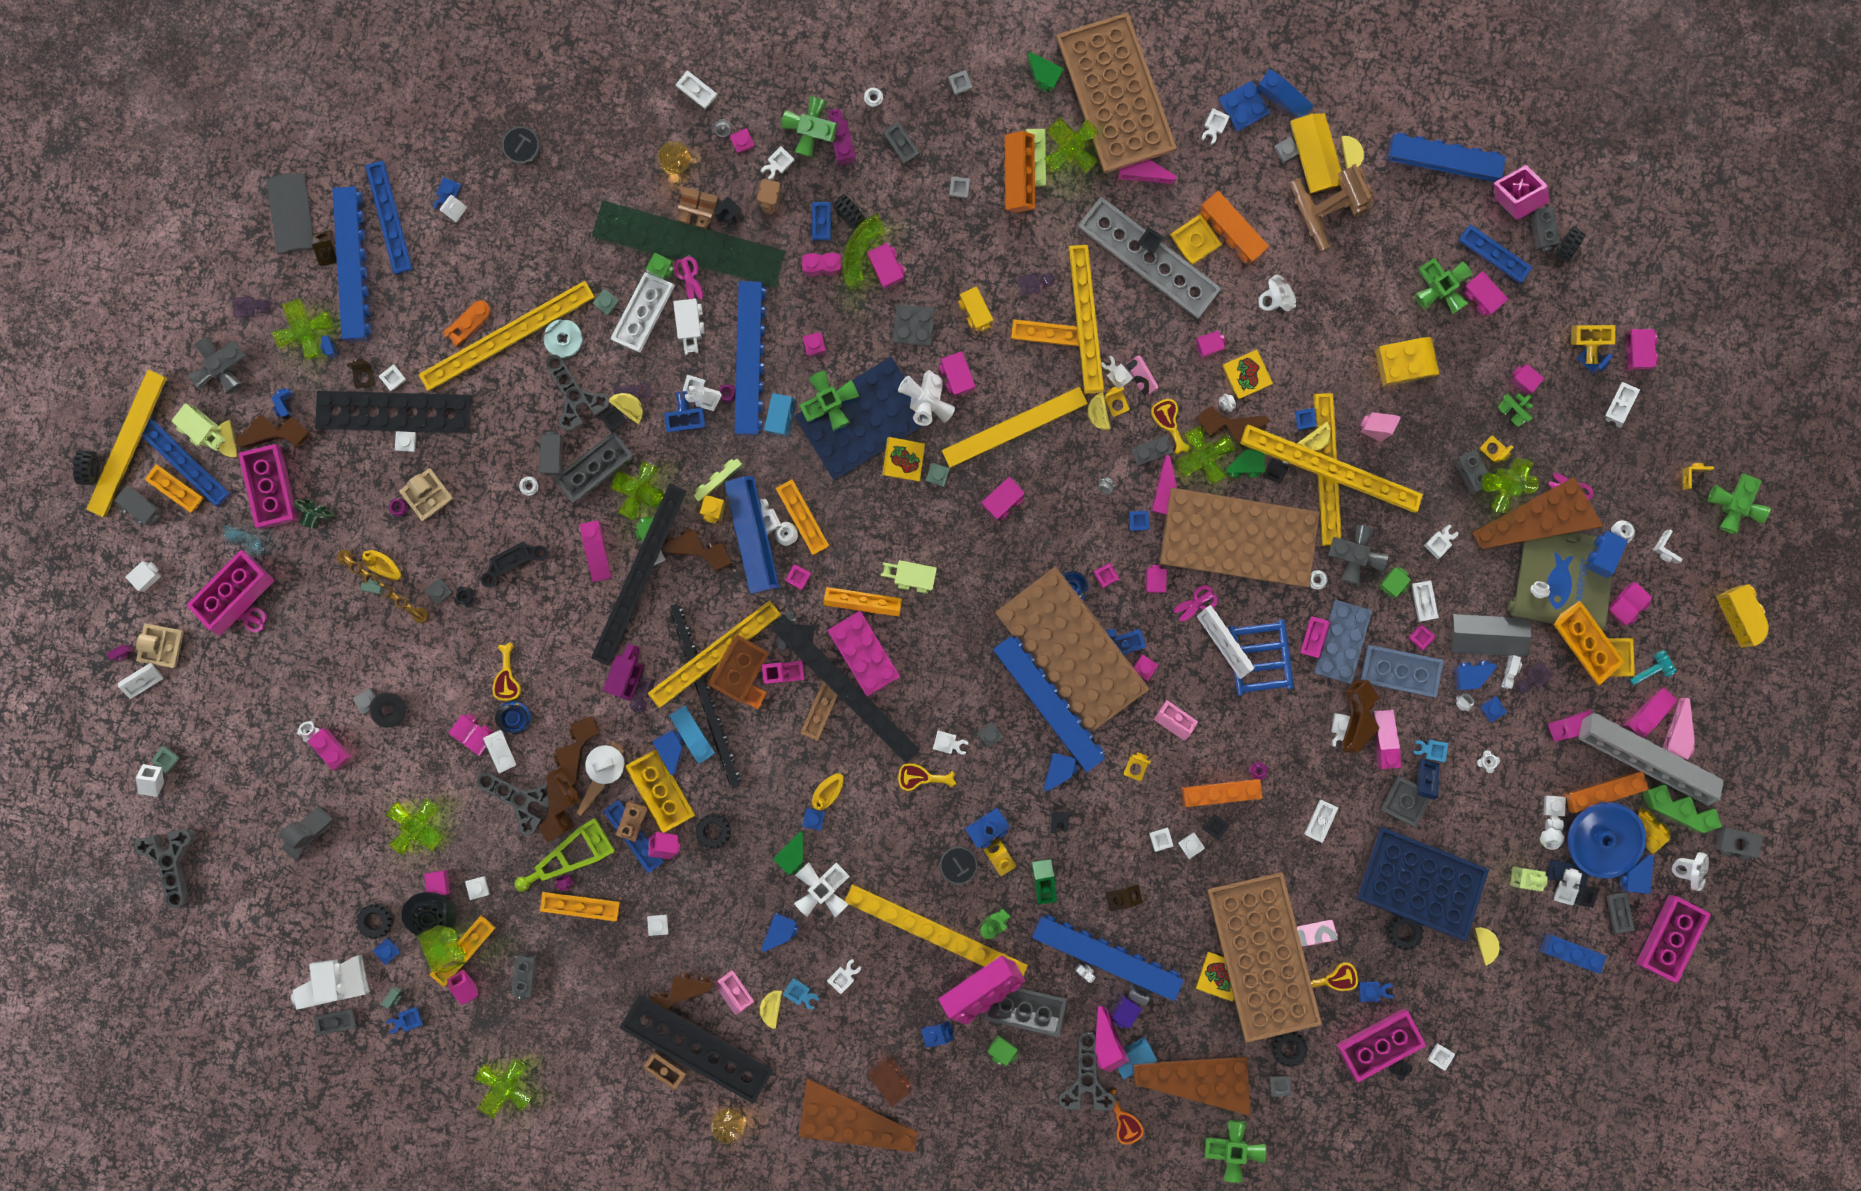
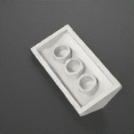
M645 272L610 339L630 350L640 353L675 285Z

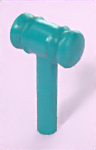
M1665 650L1654 655L1658 664L1630 679L1633 686L1661 670L1665 677H1670L1677 672V669L1674 668L1675 665H1673Z

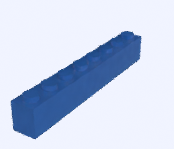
M355 186L332 188L341 337L345 342L369 341L371 325L368 323L370 307L367 305L366 297H369V289L365 284V279L368 278L367 267H364L367 253L366 249L363 248V241L366 239L365 231L362 229V222H364V213L361 211L363 195Z
M739 281L735 397L736 436H759V431L763 429V420H759V412H763V401H760V393L764 391V382H760V374H764V363H761V355L764 356L765 344H761V337H765V325H762V318L766 316V307L762 306V299H766V287H763L762 282Z
M1010 636L994 648L993 652L1087 773L1105 759L1103 756L1105 754L1104 750L1099 744L1095 746L1091 740L1094 737L1088 729H1082L1079 725L1082 723L1075 713L1072 715L1069 712V704L1064 698L1060 700L1056 694L1058 690L1052 683H1047L1044 679L1047 677L1044 671L1034 666L1033 662L1035 660L1029 652L1024 653L1021 649L1023 647L1021 641L1017 637L1013 638Z
M1048 914L1045 917L1040 916L1031 936L1033 939L1170 1000H1176L1184 981L1180 977V973L1172 969L1167 972L1162 969L1163 965L1152 961V964L1145 962V957L1136 953L1134 956L1127 954V949L1118 945L1116 948L1109 946V941L1102 938L1095 940L1091 938V933L1084 930L1077 932L1073 930L1075 926L1066 922L1063 925L1056 922L1057 918Z

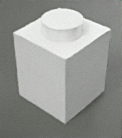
M142 561L125 578L138 591L145 592L161 575L157 572L159 569L152 562Z
M142 765L136 777L138 794L158 797L164 785L162 767Z

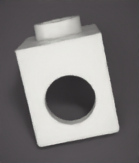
M1671 529L1666 530L1653 551L1660 554V558L1666 562L1681 563L1683 560L1681 557L1664 548L1673 532Z

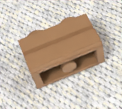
M762 179L757 201L759 208L762 210L761 212L772 215L773 212L776 213L779 209V201H781L782 197L781 185L776 181Z
M658 1050L653 1052L643 1067L644 1070L649 1073L651 1072L654 1077L674 1091L687 1073L685 1069Z

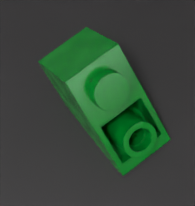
M1257 450L1243 451L1224 471V475H1229V478H1241V475H1248V478H1259L1260 475L1265 473V453Z

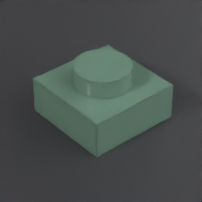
M603 289L594 300L593 305L609 316L620 301L606 289Z
M931 463L926 482L944 487L950 468Z
M368 580V583H361L360 590L384 595L385 587L379 586L380 582Z
M162 746L151 762L157 767H162L165 773H169L180 757L166 746Z
M397 986L392 988L381 1005L387 1009L392 1006L396 1007L402 998L400 994L403 990Z

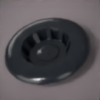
M422 892L413 895L405 902L401 912L405 927L412 934L421 938L434 939L442 937L449 933L456 923V911L453 904L443 895L434 892Z

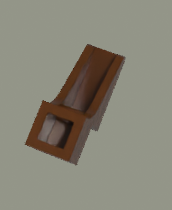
M1213 406L1195 418V421L1207 437L1211 435L1216 437L1223 431L1222 427H1224L1236 445L1241 442L1247 425L1264 431L1268 428L1266 424L1270 421L1264 415L1229 419L1220 415Z
M260 415L250 422L251 425L247 430H242L237 435L238 439L235 443L247 449L273 440L285 439L295 447L300 448L312 434L293 417L283 420L280 424L281 427L278 429L267 417Z
M691 529L682 531L680 533L681 536L675 539L673 536L665 539L661 548L666 554L703 557L710 563L715 573L733 565L722 542H713L707 545L708 549L705 550L696 530L691 531Z
M1356 680L1344 692L1351 706V715L1342 743V749L1345 753L1360 752L1367 741L1374 738L1375 733L1380 729L1369 712L1380 698L1369 680Z
M594 716L570 724L571 729H569L572 740L576 739V743L555 750V762L567 774L572 786L578 783L582 752L585 744L593 737L601 734Z
M562 767L550 772L546 776L549 813L545 821L538 825V828L547 843L574 828L565 810L580 802L576 790L571 785Z
M680 972L679 975L676 974L674 976L670 997L665 992L656 991L655 994L652 993L649 999L670 1010L671 1006L678 1001L709 992L713 988L714 982H711L708 977L699 976L697 979L692 978L689 973ZM646 1015V1019L652 1020L650 1016Z

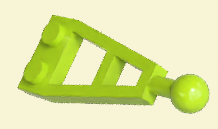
M594 818L576 829L535 867L536 872L528 877H518L515 880V888L520 892H525L529 889L530 884L539 878L544 881L592 864L613 853L615 849L598 820ZM582 834L594 857L570 865L562 850ZM557 856L563 868L546 874L543 867Z

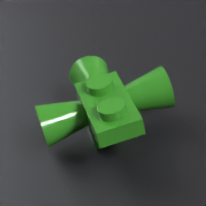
M810 96L808 115L801 114V117L789 110L785 111L781 122L782 128L797 130V133L803 134L794 152L813 157L814 138L834 142L838 124L820 119L828 101Z
M1433 258L1418 269L1430 287L1415 294L1418 304L1426 310L1437 298L1440 301L1444 297L1452 315L1468 304L1455 291L1460 286L1459 283L1473 277L1467 264L1461 262L1452 272L1449 270L1444 272L1437 260Z
M825 370L809 377L808 379L819 393L816 394V397L799 404L807 422H811L829 413L833 431L848 425L850 421L841 411L840 407H842V401L859 397L852 380L836 391L834 386H829Z
M1743 473L1740 476L1735 491L1732 493H1728L1718 485H1714L1709 493L1708 502L1724 505L1722 511L1728 513L1719 529L1737 535L1740 518L1750 516L1760 524L1767 520L1770 507L1753 504L1761 480Z
M1228 1120L1230 1139L1205 1138L1204 1157L1221 1159L1228 1163L1223 1178L1224 1181L1243 1182L1241 1164H1246V1158L1265 1163L1266 1145L1247 1146V1143L1242 1140L1247 1125L1245 1121Z

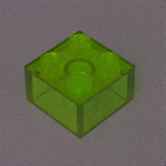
M438 925L417 935L432 972L446 973L466 963L464 960V950L457 943V933L451 927Z

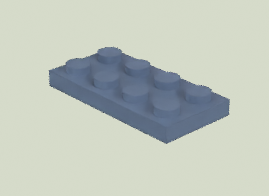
M1334 600L1328 620L1331 624L1321 658L1317 659L1314 674L1352 684L1372 610Z
M1367 645L1360 680H1369L1371 685L1437 698L1444 660Z

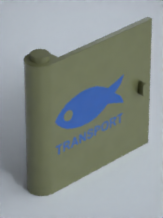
M1572 532L1525 541L1523 543L1516 596L1513 600H1509L1507 607L1510 615L1554 624L1561 613L1578 601H1581L1604 632L1613 575L1605 578L1586 568L1588 565L1587 557L1591 551H1594L1596 546L1594 545L1596 536ZM1537 581L1544 582L1549 585L1550 594L1548 597L1537 598L1530 591L1531 586Z

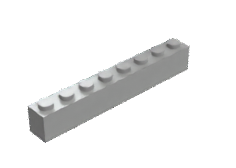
M1592 713L1582 720L1579 740L1691 796L1707 806L1720 800L1724 780L1715 774L1701 769L1699 766L1672 754L1665 748L1651 743V741L1636 735L1632 731L1620 727L1599 714Z

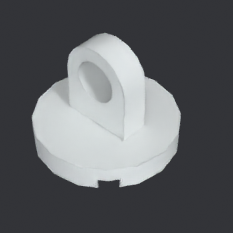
M1275 275L1269 279L1270 289L1259 298L1261 309L1273 311L1281 307L1285 311H1290L1296 307L1294 292L1289 284L1282 282L1284 280L1283 277ZM1270 296L1272 304L1267 307L1265 301Z
M598 746L587 756L585 763L586 772L597 783H613L623 773L625 767L624 757L619 750L612 746Z
M1699 852L1695 860L1677 859L1672 865L1674 875L1682 879L1691 880L1692 890L1702 891L1706 883V879H1703V876L1707 875L1709 869L1708 855ZM1678 865L1686 867L1687 871H1681Z

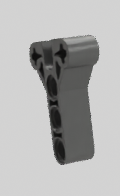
M550 355L546 359L547 369L565 396L563 415L559 419L562 429L566 432H574L585 425L579 415V408L583 405L589 406L596 418L611 408L609 398L605 394H594L580 388L560 356ZM555 360H559L560 366L556 369H552V362ZM569 376L570 382L567 385H562L561 379ZM573 393H580V398L577 401L571 400ZM600 399H602V400L604 401V406H603V407H601V406L599 405V404H600V403H599V400H600ZM567 419L571 420L572 425L570 427L566 425Z
M493 773L481 774L477 779L478 787L513 806L519 821L518 829L523 835L536 833L538 825L542 823L543 818L532 813L530 806L535 801L549 808L548 796L545 797V792L543 791L547 789V784H543L537 789L524 791ZM486 776H489L492 780L489 787L483 784V779ZM503 785L507 786L509 790L506 796L500 793V788ZM520 794L525 797V803L522 806L517 803V797ZM531 821L530 826L532 827V829L526 830L527 827L525 826V823H529Z
M318 806L302 821L289 823L280 832L279 837L285 841L281 849L295 861H298L312 846L311 841L316 836L322 835L334 819Z
M191 829L167 832L170 844L167 851L162 846L160 835L137 840L135 851L139 855L148 857L159 868L166 904L170 908L185 906L188 903L189 896L181 861L188 847L196 840L195 832ZM184 835L187 836V839L185 840H177L178 838H182V836ZM154 844L153 846H149V848L144 849V845ZM168 856L173 860L171 866H168L166 863ZM172 875L176 877L175 885L171 884L170 877ZM176 894L180 896L179 904L175 903L174 896Z
M1085 1032L1079 1039V1078L1069 1090L1064 1091L1059 1097V1104L1064 1109L1080 1110L1082 1108V1093L1086 1091L1093 1094L1094 1110L1109 1111L1116 1104V1096L1112 1092L1107 1091L1097 1077L1096 1034L1093 1032ZM1085 1036L1093 1038L1094 1043L1092 1046L1084 1044L1083 1039ZM1084 1056H1091L1094 1061L1093 1065H1085L1083 1062ZM1086 1075L1091 1076L1093 1079V1084L1090 1086L1085 1085L1083 1082V1077ZM1067 1095L1074 1100L1070 1104L1063 1100ZM1106 1096H1109V1100H1112L1109 1106H1106V1103L1101 1101Z

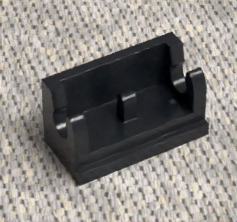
M728 196L713 211L719 223L732 219L731 223L727 225L728 228H732L740 219H744L742 209Z
M1050 811L1048 832L1056 834L1057 826L1061 827L1062 831L1067 832L1071 813Z

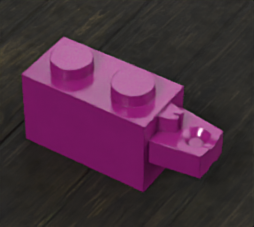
M840 109L830 110L829 121L838 124L834 142L832 143L837 165L841 166L856 162L847 120H844Z
M628 644L621 656L616 655L608 678L605 681L603 691L629 701L632 700L645 666L638 663L640 647Z

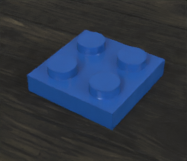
M1252 80L1220 97L1218 100L1226 115L1230 116L1229 120L1236 132L1270 115L1268 107Z

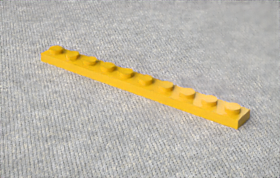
M583 281L418 375L427 391L430 392L553 321L590 302L595 297L586 281Z
M1251 425L1245 427L1240 442L1242 445L1413 513L1418 512L1423 496L1419 492Z
M853 884L845 899L846 903L984 967L1000 956L1014 961L1022 975H1024L1028 966L1017 959Z

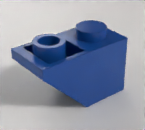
M1490 660L1478 661L1479 665L1471 666V662L1459 663L1460 667L1454 668L1456 691L1481 688L1497 668V664H1490Z

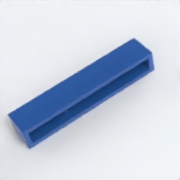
M1397 133L1390 138L1386 161L1496 182L1502 179L1506 156H1502L1501 153L1495 151L1487 153L1482 152L1480 148L1467 149L1461 144L1448 145L1441 140H1434L1433 142L1426 140L1425 137L1416 136L1413 138L1408 137L1406 133Z
M742 476L726 481V494L729 499L730 512L734 521V530L737 534L738 548L741 552L743 569L746 573L747 587L750 594L779 588L754 476Z

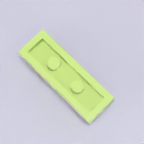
M1026 129V132L1034 134L1035 187H1046L1045 129Z
M738 459L729 460L724 465L725 469L723 471L714 473L709 478L710 482L708 484H702L695 490L696 494L694 497L699 503L704 501L705 495L709 496L743 467Z

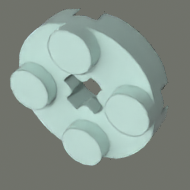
M569 320L553 321L547 326L544 333V344L547 350L552 355H558L562 359L575 355L583 344L581 330L574 322ZM561 334L563 336L568 335L566 343L558 342Z

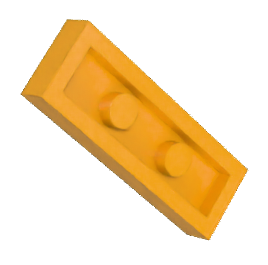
M157 464L144 479L190 513H194L204 497Z

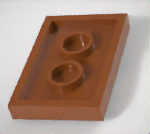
M735 634L707 685L738 703H742L770 653L740 635Z

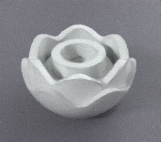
M1617 521L1611 527V533L1627 540V543L1634 538V527L1628 521Z
M782 522V526L774 531L776 541L784 546L791 545L798 538V529L790 522Z
M1549 828L1543 831L1539 838L1544 847L1554 850L1562 846L1565 836L1560 830Z

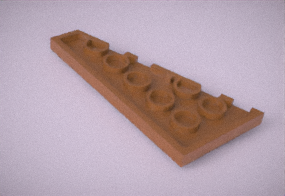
M1575 477L1472 532V535L1480 549L1484 550L1529 540L1602 528L1603 524Z
M1246 1056L1132 1064L1133 1084L1250 1116L1248 1062Z
M809 1078L806 1080L799 1137L915 1152L917 1131L897 1121L895 1122Z

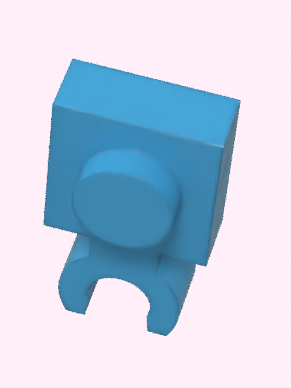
M1421 740L1414 741L1415 744L1421 746V749L1419 751H1412L1413 754L1421 755L1426 753L1425 759L1446 762L1449 743L1428 740L1427 745H1425Z
M794 977L783 992V996L798 1005L804 1001L806 1007L812 1010L814 1007L809 1003V1000L815 999L819 1001V997L815 993H808L810 990L808 986Z

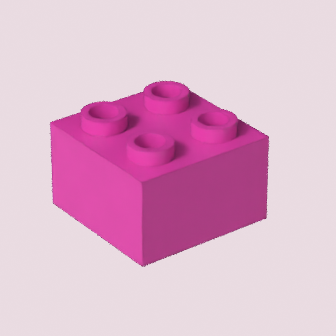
M1527 165L1494 182L1495 199L1516 220L1549 203L1548 185Z

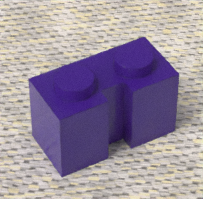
M1122 994L1110 1015L1113 1018V1023L1122 1029L1126 1026L1130 1029L1142 1008Z

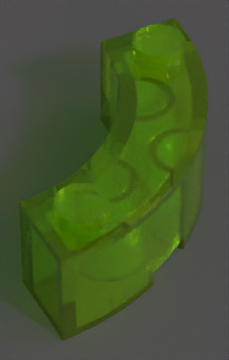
M878 213L864 220L846 244L842 266L847 291L865 284L862 273L865 254L877 239L885 235V229Z

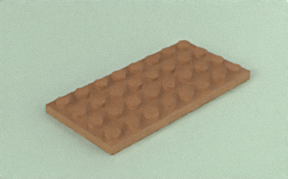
M1128 12L1056 35L1104 174L1177 151Z
M1170 488L1159 564L1308 588L1310 586L1320 512Z
M1056 566L995 612L1013 637H1017L1021 641L1023 650L1026 653L1029 652L1034 658L1035 662L1033 663L1036 667L1044 671L1047 676L1045 679L1049 684L1052 683L1056 687L1058 696L1066 700L1070 706L1068 709L1071 713H1075L1082 722L1080 724L1084 730L1088 729L1090 733L1149 690V687Z
M1283 872L1208 889L1207 893L1245 1043L1322 1025Z

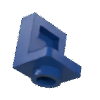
M279 389L271 397L275 405L273 409L278 417L281 416L283 419L293 417L285 402V399L294 395L290 389Z
M950 1021L921 1029L926 1048L944 1045L954 1040V1030L951 1027Z

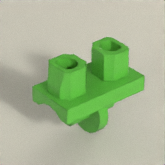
M1506 393L1503 396L1504 400L1498 408L1504 414L1514 408L1518 413L1511 418V421L1518 427L1526 421L1529 422L1532 419V415L1522 406L1524 405L1527 409L1533 406L1528 401L1531 396L1527 394L1523 397L1518 393L1515 396L1520 401L1518 403L1511 395Z
M1001 909L999 912L986 917L981 922L983 924L980 928L981 936L989 940L1003 932L1007 928L1005 923L1010 916Z

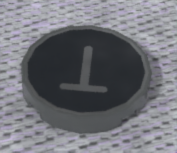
M517 126L510 129L504 135L502 150L506 158L512 163L523 165L532 162L538 156L540 141L536 133L530 128Z
M963 846L949 848L940 860L942 876L948 882L955 885H963L970 882L978 870L975 854Z

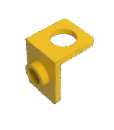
M1117 386L1107 390V394L1104 396L1112 417L1125 413L1130 409L1122 393L1124 387L1119 389ZM1114 400L1122 401L1123 408L1121 410L1113 409L1112 402Z
M1490 436L1480 447V451L1496 464L1500 461L1504 462L1511 455L1510 451L1513 446L1505 447L1494 436ZM1495 443L1498 450L1495 454L1488 452V444Z
M1693 463L1692 466L1683 468V490L1692 488V472H1708L1714 470V467L1704 466V463Z
M1139 752L1136 755L1131 754L1123 774L1141 781L1147 765L1151 761L1147 760L1148 756ZM1132 764L1140 765L1141 772L1138 775H1133L1130 772Z
M999 838L983 849L1000 876L1016 868V864ZM999 846L997 852L990 853L992 847Z

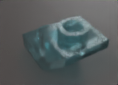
M229 525L223 526L225 530L223 535L228 543L238 545L246 541L245 547L249 554L257 557L264 554L256 535Z

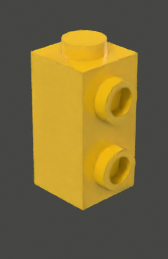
M977 286L959 294L960 300L958 304L962 311H966L968 315L966 320L970 328L974 327L975 331L981 330V332L991 328L993 318Z
M705 495L700 514L707 522L716 524L717 521L722 522L727 504L722 499Z

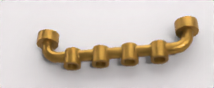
M348 550L338 552L337 561L340 564L347 565L352 573L363 577L365 583H368L369 578L373 576L374 581L380 582L379 586L389 589L388 594L385 595L384 593V595H381L393 600L397 608L404 609L410 613L415 622L425 623L429 619V613L426 609L413 607L406 598L396 594L391 586L384 585L375 574L366 571L361 563L353 561L354 556L352 552ZM355 565L359 566L357 571H354ZM403 599L404 605L400 606L399 602Z

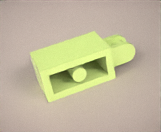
M185 403L172 420L177 426L176 429L184 435L187 434L190 437L189 440L196 446H209L213 450L218 451L219 445L226 441L219 434L221 428L194 405Z
M899 560L898 565L883 562L884 570L881 576L895 579V584L898 585L899 589L909 590V587L917 588L916 592L928 594V591L933 590L936 567ZM892 568L897 569L896 575H891Z
M1512 867L1510 886L1543 891L1547 886L1546 872Z

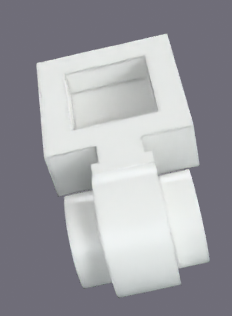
M1544 797V815H1550V818L1546 819L1545 822L1546 830L1553 828L1561 832L1563 831L1564 823L1558 816H1565L1566 797Z
M1572 868L1569 870L1565 869L1563 880L1566 882L1559 881L1554 900L1573 906L1579 891V886L1575 884L1580 883L1582 873Z

